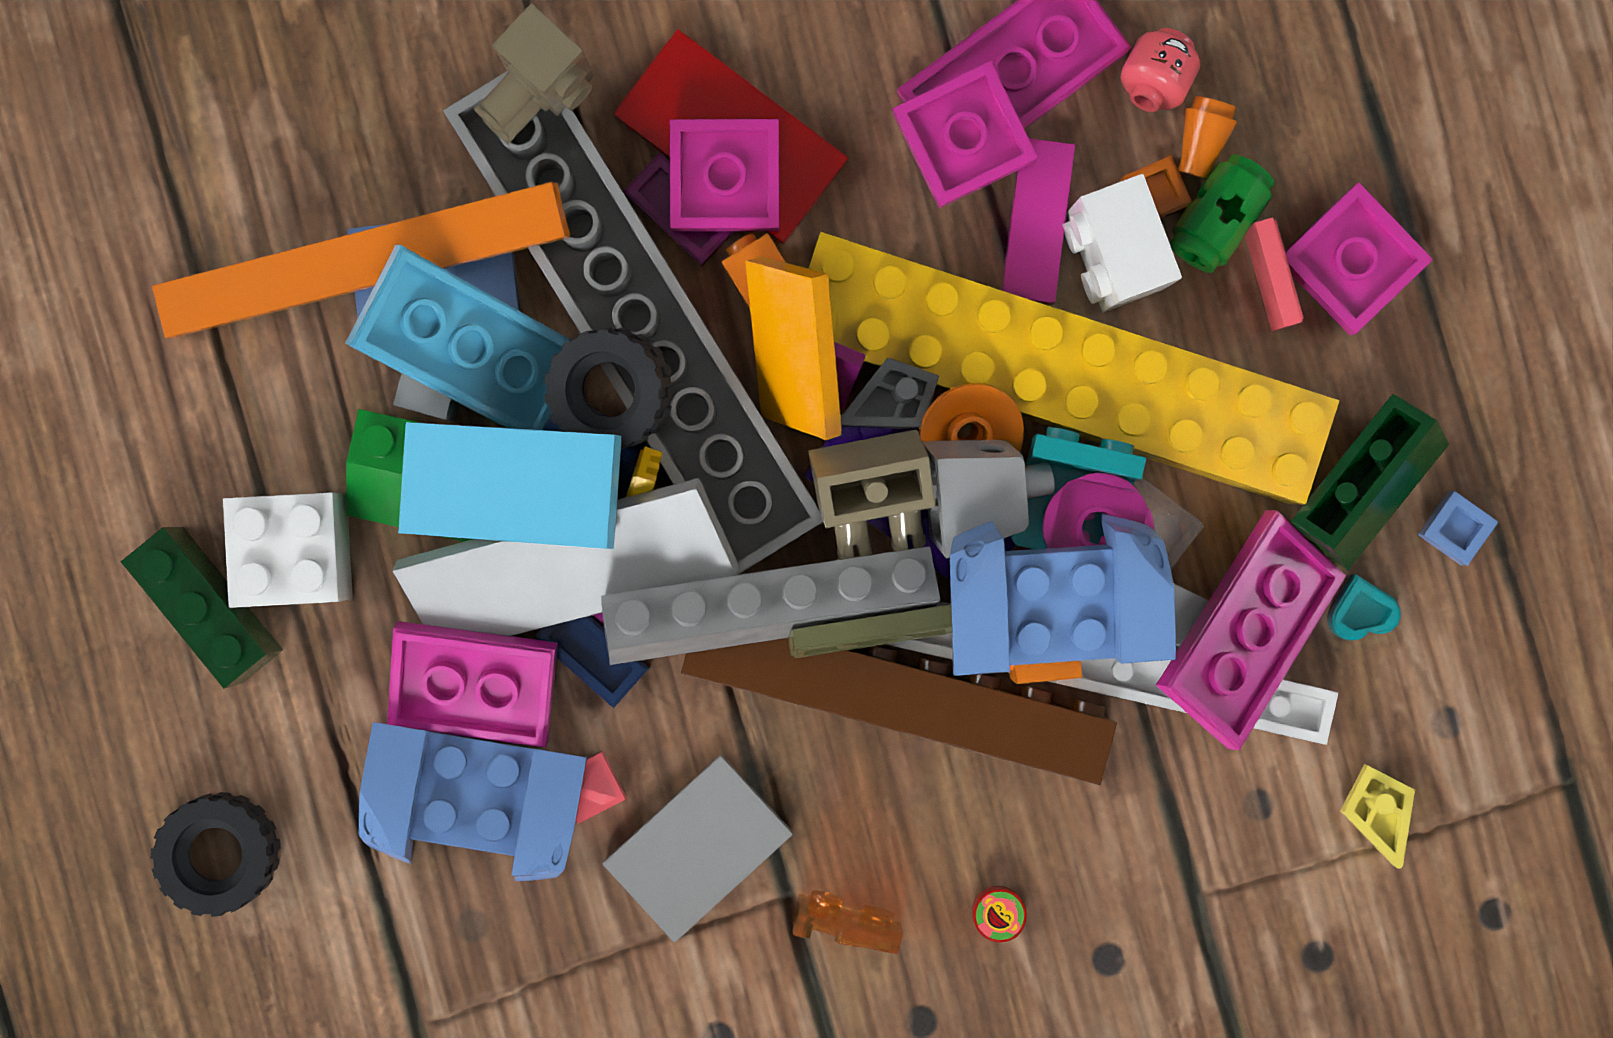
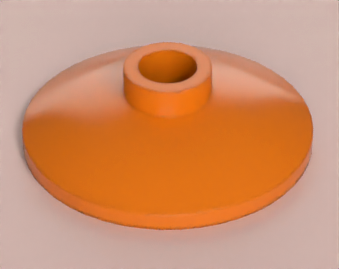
M968 383L956 386L940 395L923 416L918 433L922 442L1008 441L1020 452L1024 440V423L1019 408L1006 393L988 384ZM967 423H972L971 433L967 437L958 438L957 434L960 428Z

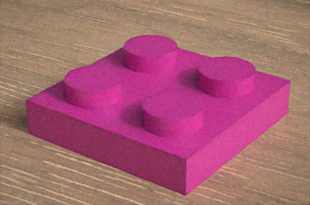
M991 60L894 107L892 110V114L939 209L1035 163L1038 159Z
M779 119L670 120L671 231H779Z
M1359 182L1353 185L1285 250L1291 275L1350 336L1363 328L1433 260Z

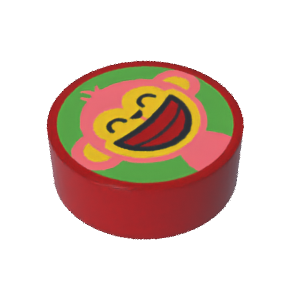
M992 886L986 888L978 894L972 906V919L976 929L984 938L999 943L1010 941L1022 932L1026 924L1027 913L1025 905L1019 895L1008 887Z

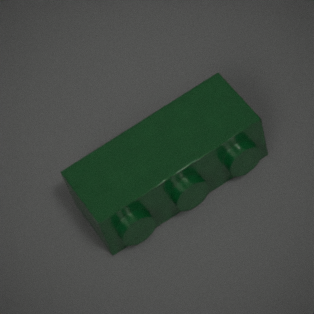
M1392 394L1307 500V503L1291 520L1292 524L1319 551L1346 570H1349L1448 447L1449 443L1438 421L1395 394Z
M162 527L120 561L223 689L242 684L283 651L249 607L229 608L227 580L184 527Z

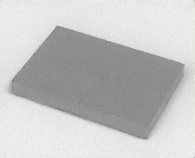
M720 754L604 860L603 865L675 943L793 835V831L731 763Z

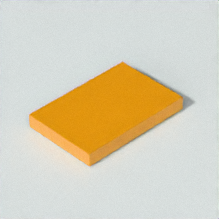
M762 256L745 260L761 417L824 440L842 435L828 274Z

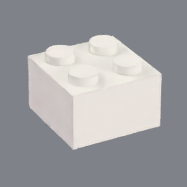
M1144 174L1081 196L1066 213L1068 222L1063 223L1065 239L1073 254L1080 252L1087 272L1081 274L1086 295L1092 304L1099 302L1102 313L1160 292L1182 278Z
M346 493L223 498L229 608L339 602L353 599Z

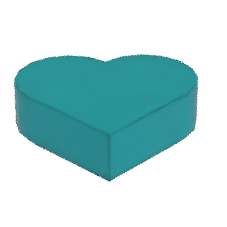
M1351 574L1328 612L1327 624L1330 631L1336 637L1349 641L1359 640L1365 637L1368 632L1386 634L1392 631L1400 621L1401 609L1398 602L1392 596L1360 576Z

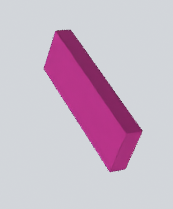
M1029 138L1038 159L1035 163L1016 171L1001 290L1038 303L1054 305L1064 237L1063 223L1066 221L1075 144Z

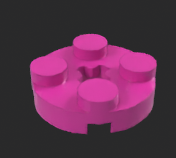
M1091 473L1066 482L1050 498L1042 518V538L1046 549L1107 545L1105 536L1100 538L1098 544H1093L1089 542V533L1082 531L1083 521L1093 520L1095 512L1143 523L1154 530L1153 516L1144 498L1130 482L1112 474Z

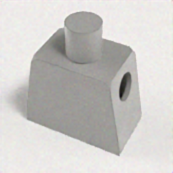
M957 440L923 442L929 456L936 507L927 508L930 539L946 558H950L953 537L982 524L993 521L1003 538L1025 531L1029 525L1027 499L1054 493L1055 483L1050 465L1047 462L1025 466L1023 455L1008 441Z

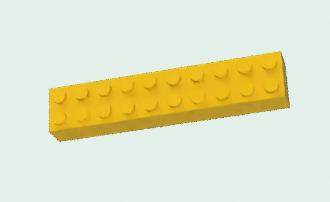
M820 232L808 269L828 274L834 342L865 354L862 366L878 370L888 357L938 375L939 379L935 390L944 393L963 384H988L1006 393L1015 402L1024 419L1053 428L1079 433L1080 437L1101 443V439L1129 443L1134 445L1133 454L1289 505L1307 503L1340 400Z

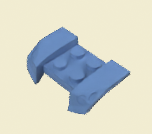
M1102 514V527L1107 545L1005 551L1004 538L996 529L993 521L953 537L950 553L954 676L1010 672V665L1115 658L1121 664L1176 660L1175 593L1164 540L1146 524Z
M373 722L360 787L359 836L369 847L411 864L413 840L514 856L512 876L515 878V881L557 878L565 869L587 757Z

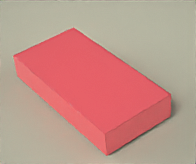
M1272 217L1255 222L1248 229L1245 239L1271 331L1273 332L1301 323L1304 317L1277 221Z

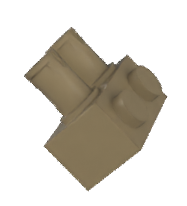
M531 3L492 45L508 73L474 110L484 120L483 122L509 145L540 109H543L545 112L550 109L558 116L566 107L570 111L578 107L592 89V85L589 82L594 77V74L583 50Z
M917 429L808 450L817 502L825 528L834 527L839 560L854 558L853 545L856 546L859 557L872 555L873 550L869 540L866 520L886 516L889 519L891 547L893 550H908L907 535H909L910 540L912 539L913 549L922 548L926 544L920 510L936 507L929 456Z

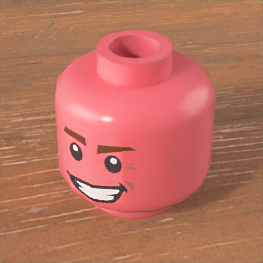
M1161 28L1158 31L1147 32L1137 39L1123 66L1120 79L1124 89L1130 95L1131 102L1136 107L1147 112L1170 110L1184 102L1199 72L1201 62L1193 41L1187 35L1175 29Z

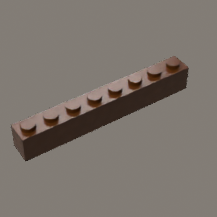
M788 638L691 652L685 655L681 674L1100 786L1117 726L1116 721L1103 716L1105 706L1074 698L1072 707L1052 702L1053 692L1024 684L1022 685L1021 693L1000 688L1001 678L984 673L970 674L969 680L948 674L949 664L924 657H919L917 666L897 661L898 651L879 645L866 647L865 652L851 649L794 658L790 654Z

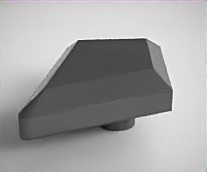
M887 357L841 416V427L919 429L923 416L929 408L939 376Z

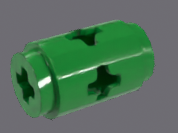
M1233 154L1230 155L1226 162H1219L1200 188L1194 202L1188 205L1172 228L1174 237L1169 244L1174 253L1189 265L1206 273H1213L1218 265H1226L1245 238L1248 229L1257 221L1271 201L1272 194L1270 191L1275 185L1272 176L1259 164L1241 155ZM1217 204H1220L1225 208L1223 215L1222 209L1218 207ZM1221 215H1222V218H1223L1226 222H1228L1227 224L1223 223V222L1219 219V217H1220Z

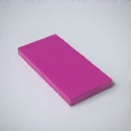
M1017 0L899 87L897 94L905 103L991 60L1025 130L1127 55L1132 47L1097 0Z
M1266 510L1176 652V660L1170 661L1156 686L1227 749L1240 751L1346 575L1279 511Z

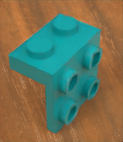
M1048 427L1046 436L1036 434L1031 438L1026 466L1047 462L1053 472L1055 489L1051 495L1027 499L1029 525L1025 531L1012 535V542L1017 546L1030 549H1046L1041 531L1044 510L1050 498L1066 482L1091 473H1106L1121 477L1134 486L1135 481L1142 479L1146 457L1133 455L1134 445L1125 442L1101 439L1100 447L1078 443L1080 434L1065 429ZM1095 512L1093 520H1084L1082 524V531L1089 533V542L1093 544H1098L1100 538L1104 536L1102 513Z

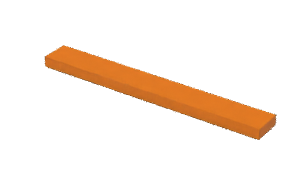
M549 182L153 285L152 289L164 337L175 338L372 288L375 286L395 245H402L441 268L447 269L569 238L570 234L558 183Z

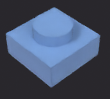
M1448 491L1417 535L1459 565L1468 566L1498 524V521L1457 492Z

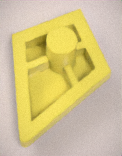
M1364 764L1340 811L1394 867L1400 869L1404 864L1415 789Z

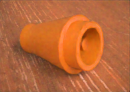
M1194 97L1192 107L1185 108L1179 172L1203 179L1209 177L1215 162L1237 124V121L1233 120L1236 106L1211 98Z

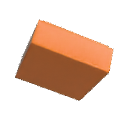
M1172 155L1129 173L1120 179V181H1124L1144 174L1160 219L1187 208L1192 202Z

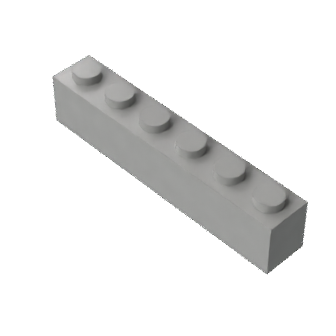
M930 546L601 596L610 665L788 638L792 629L937 607L940 601Z

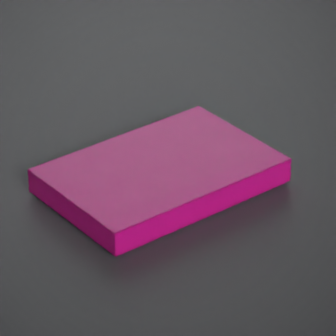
M397 621L393 628L387 724L428 732L546 747L550 732L558 643Z

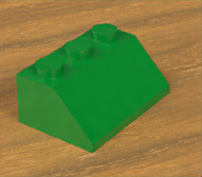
M358 409L346 461L347 516L399 527L406 422H419ZM443 537L461 542L472 540L469 538Z

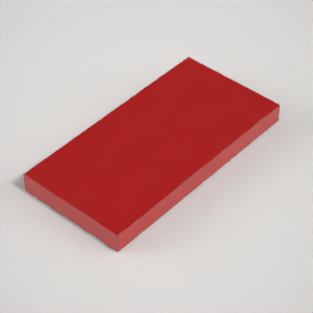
M679 29L675 31L613 113L617 120L669 159L670 120L779 119V231L766 232L783 245H785L848 161L846 155Z

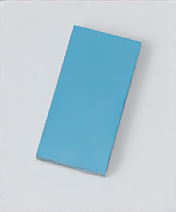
M395 245L345 344L506 428L542 430L551 414L549 405L545 403L544 394L547 393V384L544 383L545 375L550 371L552 365L550 361L554 354L559 353L563 349L562 345L569 338L406 247Z
M406 422L398 533L614 549L622 436Z

